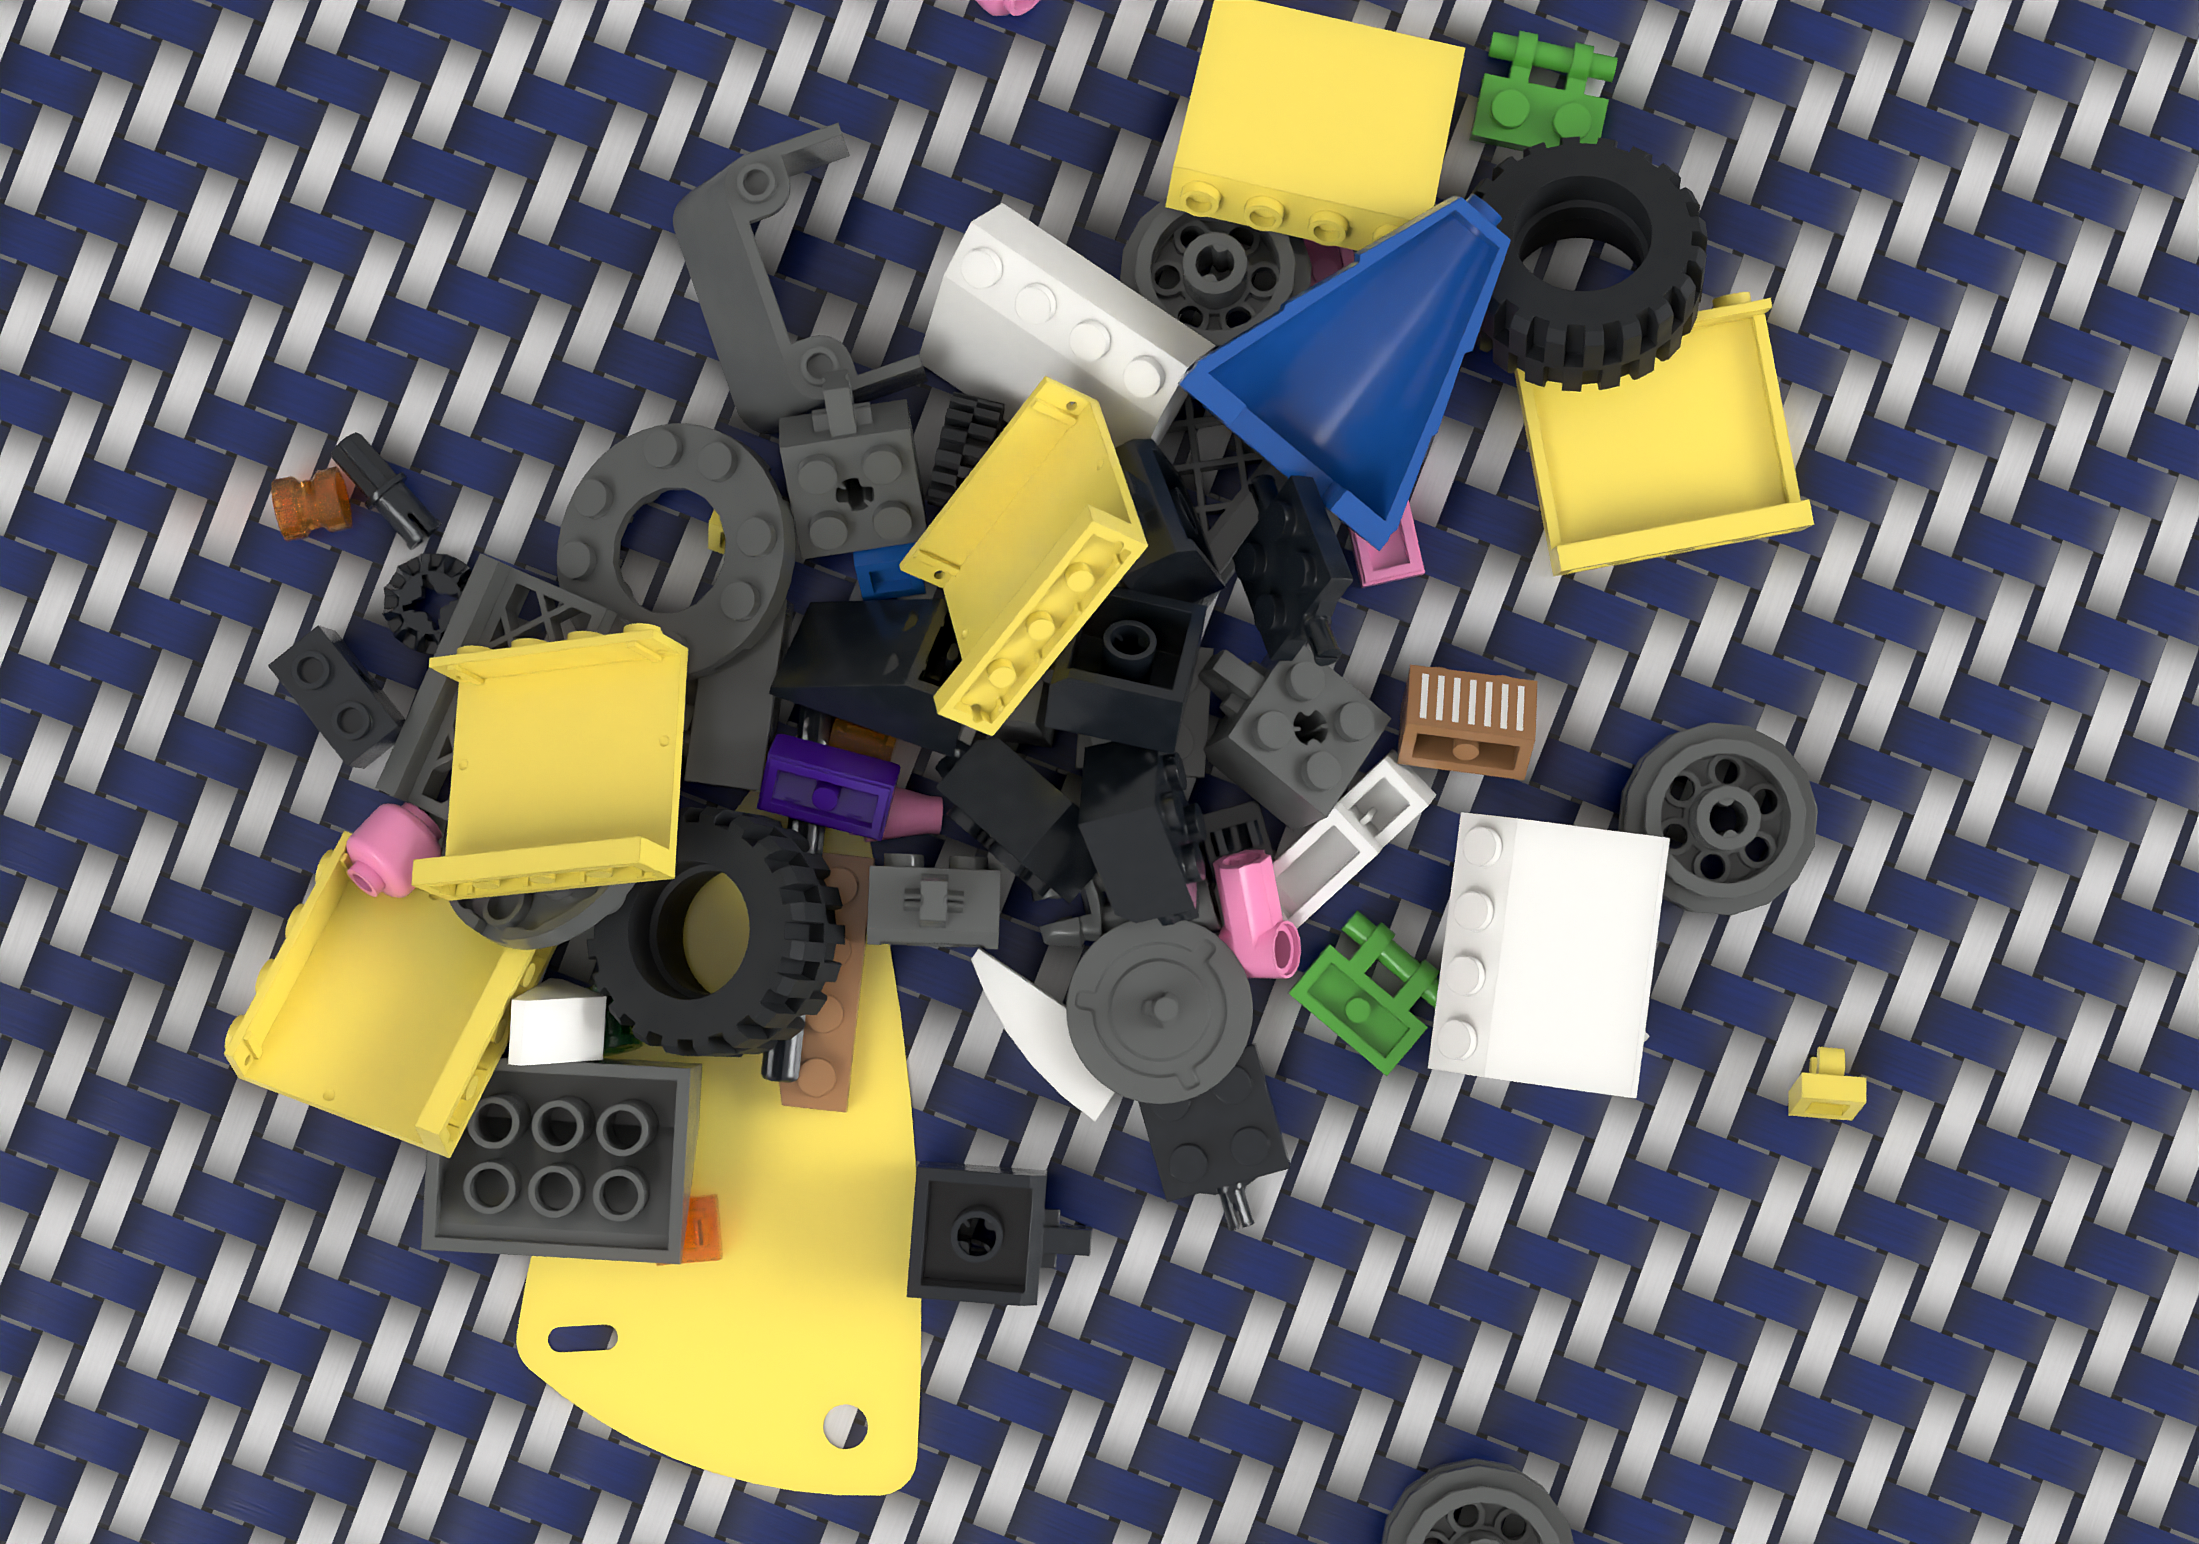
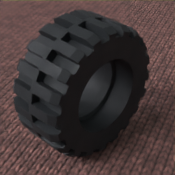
M1580 136L1561 138L1559 146L1547 148L1545 143L1542 142L1523 149V158L1519 161H1516L1513 156L1505 159L1492 169V180L1485 178L1475 187L1471 194L1481 198L1502 217V220L1496 227L1511 240L1475 342L1479 349L1484 352L1493 349V362L1511 374L1518 368L1525 372L1526 382L1545 387L1547 381L1562 383V391L1581 392L1583 384L1597 383L1598 389L1604 390L1620 386V377L1629 374L1632 380H1637L1654 371L1655 357L1661 362L1669 360L1681 347L1682 336L1691 332L1697 319L1698 306L1701 302L1707 258L1708 237L1706 222L1699 217L1700 205L1693 192L1686 187L1680 189L1681 177L1668 165L1662 163L1658 168L1652 164L1653 155L1634 146L1630 152L1617 148L1618 142L1611 139L1598 137L1597 144L1580 143ZM1570 238H1586L1598 240L1619 249L1635 263L1638 269L1628 278L1613 286L1593 291H1572L1561 289L1542 281L1526 268L1523 261L1534 251L1549 243Z
M686 807L679 809L675 879L636 882L626 895L623 905L616 912L605 916L594 925V939L586 940L588 959L597 960L599 972L593 974L599 994L612 996L614 999L609 1005L611 1014L621 1025L634 1026L632 1029L634 1037L649 1046H662L666 1053L681 1056L741 1057L743 1054H760L775 1048L778 1040H791L805 1027V1021L801 1016L817 1015L827 1001V995L821 992L825 982H836L841 967L840 962L833 961L836 944L845 945V925H837L835 910L842 909L843 904L839 889L827 886L824 879L830 876L831 870L823 857L819 854L807 853L810 849V844L805 837L796 830L783 828L781 821L767 816L706 807L705 809ZM720 873H725L738 887L745 901L749 916V941L745 956L737 972L722 988L711 994L697 981L687 963L683 946V928L687 911L698 891L713 877Z

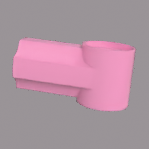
M1261 849L1243 850L1235 854L1223 855L1213 863L1225 923L1218 937L1233 951L1240 961L1247 978L1287 979L1292 977L1300 963V937L1297 928L1292 922L1283 921L1271 855L1265 854L1264 850Z

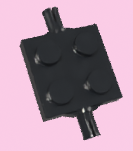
M1259 475L1251 480L1253 484L1248 485V489L1259 512L1258 522L1232 557L1236 575L1242 583L1254 615L1255 626L1261 634L1270 660L1293 661L1308 641L1315 663L1319 666L1331 665L1339 660L1338 657L1342 656V651L1338 647L1331 628V617L1338 600L1353 582L1352 574L1314 478L1291 475L1278 492L1275 478L1272 475Z
M1256 1043L1245 1047L1240 1059L1225 1078L1208 1091L1196 1097L1167 1104L1138 1101L1166 1201L1170 1202L1199 1193L1219 1194L1228 1224V1231L1237 1230L1240 1227L1234 1204L1237 1205L1243 1228L1255 1223L1252 1219L1244 1187L1258 1177L1290 1169L1291 1167Z

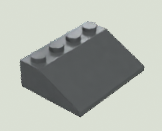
M503 1053L451 1157L447 1158L429 1150L426 1152L421 1250L681 1264L699 1130L702 1064L603 1058V1060L520 1066L508 1064L509 1053Z

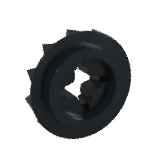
M421 553L408 562L398 565L390 582L383 588L385 598L382 615L393 632L394 638L414 651L435 655L472 573V569L461 560L447 554ZM427 578H429L430 584L434 586L436 593L451 597L459 596L458 600L449 601V605L440 608L439 630H437L436 623L432 621L429 613L409 610L408 608L415 606L416 602L426 598Z

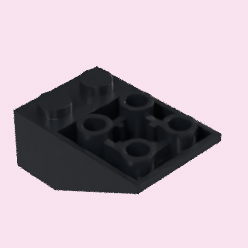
M936 598L810 602L773 680L769 694L953 757L965 725L939 715L933 698L962 661L946 600Z

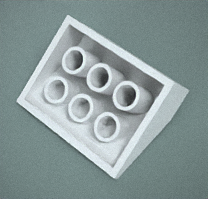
M1001 203L970 223L943 276L919 357L923 366L966 395L1005 404L1003 420L1008 423L1045 376L1099 401L1115 448L1133 439H1153L1159 446L1188 395L1178 385V382L1193 368L1197 360L1212 352L1216 345Z
M1461 812L1428 1068L1485 1078L1637 1098L1670 838Z

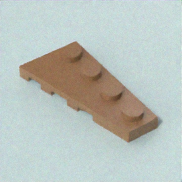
M823 852L822 857L831 870L830 876L824 879L827 886L839 889L843 904L842 909L835 910L837 925H845V945L836 944L833 960L840 962L841 967L836 982H825L821 992L827 995V1001L817 1015H805L798 1079L790 1083L779 1082L782 1106L847 1112L867 938L870 866H875V858Z

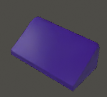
M777 734L768 753L756 809L882 841L901 767L896 763L786 734Z

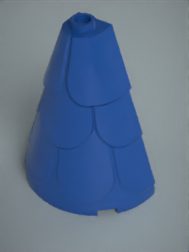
M1471 194L1467 200L1455 195L1449 197L1355 252L1354 262L1280 305V310L1197 360L1193 368L1178 382V385L1191 397L1200 401L1203 404L1202 407L1288 479L1291 475L1313 477L1325 508L1339 517V520L1353 532L1380 551L1388 542L1390 535L1399 527L1432 436L1438 433L1464 354L1473 351L1511 241L1496 227L1502 220V217L1475 194Z

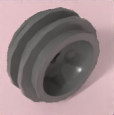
M1167 197L1140 218L1122 254L1120 282L1177 320L1187 310L1197 311L1203 318L1198 328L1186 323L1183 324L1216 345L1214 350L1280 310L1282 303L1311 287L1312 264L1303 238L1272 231H1259L1250 226L1211 217L1193 216L1184 211L1165 207ZM1239 242L1249 245L1250 247L1244 250V248ZM1213 265L1219 273L1229 269L1231 274L1224 280L1217 281L1213 274H1207L1202 277L1200 272L1206 267ZM1163 270H1173L1179 275L1180 280L1177 286L1172 289H1162L1156 284V280ZM1263 271L1269 272L1276 281L1275 286L1269 291L1257 290L1251 282L1255 274ZM1243 311L1248 314L1251 320L1247 323L1231 329L1226 323L1227 317L1232 312Z
M1711 722L1666 736L1638 760L1621 792L1618 831L1664 837L1663 831L1668 825L1677 824L1682 827L1686 836L1685 842L1677 849L1669 848L1662 899L1687 912L1735 915L1769 904L1798 879L1815 847L1818 807L1806 771L1782 743L1750 726ZM1723 759L1733 762L1738 771L1736 779L1729 784L1720 782L1715 775L1716 764ZM1678 776H1683L1692 783V794L1685 801L1674 799L1670 793V785ZM1761 789H1764L1769 799L1771 812L1768 814H1761L1758 803L1753 798L1755 793ZM1730 805L1736 814L1734 829L1715 832L1709 821L1712 807L1719 808ZM1755 837H1759L1767 843L1766 849L1757 862L1750 860L1745 852V846ZM1709 854L1718 856L1723 863L1722 873L1715 879L1706 878L1700 870L1702 859Z
M1471 1458L1438 1465L1407 1486L1386 1518L1381 1543L1423 1544L1424 1540L1430 1537L1440 1539L1443 1544H1574L1570 1524L1540 1483L1510 1464ZM1464 1505H1475L1478 1515L1473 1523L1470 1525H1460L1454 1520L1453 1513L1455 1509ZM1515 1514L1524 1519V1530L1517 1537H1507L1501 1532V1522L1508 1515Z

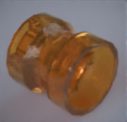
M338 467L317 470L311 480H298L293 476H288L272 481L271 494L274 512L282 536L286 541L291 542L308 538L312 530H317L320 527L332 533L351 529L352 509L349 494Z

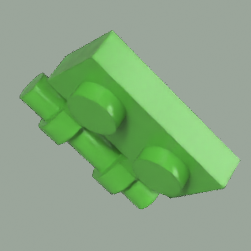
M1493 31L1488 57L1511 61L1509 76L1505 78L1484 74L1469 140L1523 151V149L1542 142L1545 143L1547 148L1559 146L1560 139L1580 136V143L1597 144L1598 137L1601 138L1609 99L1584 94L1588 78L1612 83L1618 58L1594 53V46L1575 42L1573 48L1538 41V34L1519 31L1518 36ZM1535 66L1567 73L1564 89L1529 83L1531 67Z
M1357 910L1341 928L1343 932L1360 945L1348 960L1328 944L1288 991V994L1379 1071L1388 1076L1428 1028L1409 1012V1009L1420 997L1433 1008H1436L1439 985L1437 975L1440 971L1426 959L1418 962L1392 940L1396 935L1382 922L1376 926ZM1376 959L1403 981V984L1393 996H1390L1364 974Z

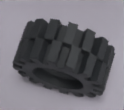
M958 392L953 393L945 415L944 426H942L939 446L935 454V464L932 469L931 483L928 490V505L943 508L997 439L1002 429L1005 404Z

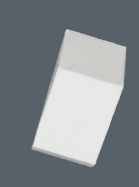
M549 978L512 999L508 1064L522 1066L603 1060L607 996L600 995L597 992L563 979Z

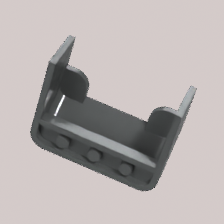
M839 123L741 156L685 195L674 210L673 227L737 413L749 428L758 433H779V418L811 414L812 410L826 408L822 386L823 372L848 369L855 404L869 402L928 381L919 354L857 375L850 353L835 338L816 335L791 343L750 224L777 214L785 206L790 195L789 177L850 156Z

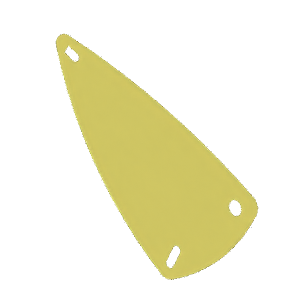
M835 733L834 747L848 751L845 742ZM750 791L735 810L763 815L781 821L782 827L787 829L788 817L756 809L760 792ZM825 827L824 853L873 858L870 842H865L864 837L849 835L847 832ZM720 873L713 877L698 891L687 911L683 928V946L687 963L697 981L711 994L722 988L737 972L745 956L749 941V916L745 901L738 887L725 873ZM866 938L847 1112L782 1106L779 1082L766 1080L761 1075L763 1053L743 1054L741 1057L681 1056L666 1053L662 1046H649L634 1037L632 1031L634 1026L621 1025L612 1015L604 1033L603 1058L702 1064L699 1130L682 1263L664 1264L531 1256L516 1338L518 1353L523 1363L559 1394L602 1423L649 1448L712 1473L753 1484L792 1491L832 1495L880 1496L891 1494L901 1489L912 1477L917 1463L921 1382V1298L906 1297L916 1182V1159L902 1020L890 944L869 945ZM610 1325L618 1334L616 1345L608 1350L556 1352L548 1343L550 1332L557 1327ZM848 1404L855 1406L863 1412L867 1419L868 1430L866 1437L858 1446L851 1449L835 1447L827 1440L824 1434L823 1424L826 1415L831 1409L839 1405Z

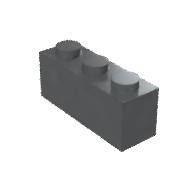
M787 599L784 600L771 627L751 650L744 648L732 659L718 667L720 671L694 680H687L686 704L694 705L691 731L683 730L681 768L686 769L684 781L693 784L760 792L768 753L777 735L782 698L770 695L769 691L789 649L794 605Z

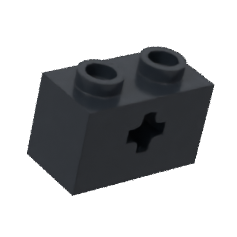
M318 625L268 665L348 767L365 769L395 744L406 719L335 630Z

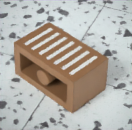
M1410 664L1401 703L1397 764L1525 780L1536 739L1538 681L1512 678L1505 675L1495 676L1449 670L1443 667H1426Z

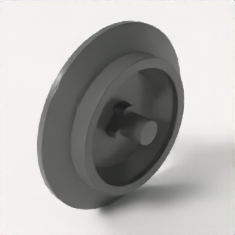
M1158 918L1139 923L1132 921L1123 923L1102 935L1091 945L1079 961L1072 975L1066 1000V1019L1069 1036L1079 1059L1101 1084L1113 1092L1135 1101L1167 1104L1196 1097L1217 1085L1228 1075L1240 1059L1247 1045L1253 1019V1002L1250 985L1240 961L1218 936L1191 921L1184 920L1174 925L1162 926Z

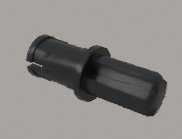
M357 432L350 434L335 446L331 452L332 459L368 499L364 505L368 510L376 508L407 543L406 546L410 550L415 549L424 542L422 539L424 535L410 519L419 526L428 538L439 529L442 523L428 511L404 483L408 477L403 472L396 474L362 434Z

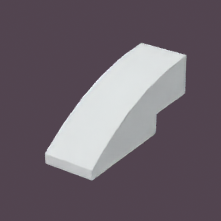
M1393 749L1338 800L1327 818L1313 823L1272 863L1283 921L1292 922L1296 928L1302 925L1379 854L1382 848L1427 808L1435 798L1436 794L1409 765L1397 764L1398 754Z
M979 948L971 961L985 995L1006 1032L1030 1064L1065 1099L1096 1121L1115 1092L1101 1084L1079 1059L1069 1036L1066 1005L982 948Z

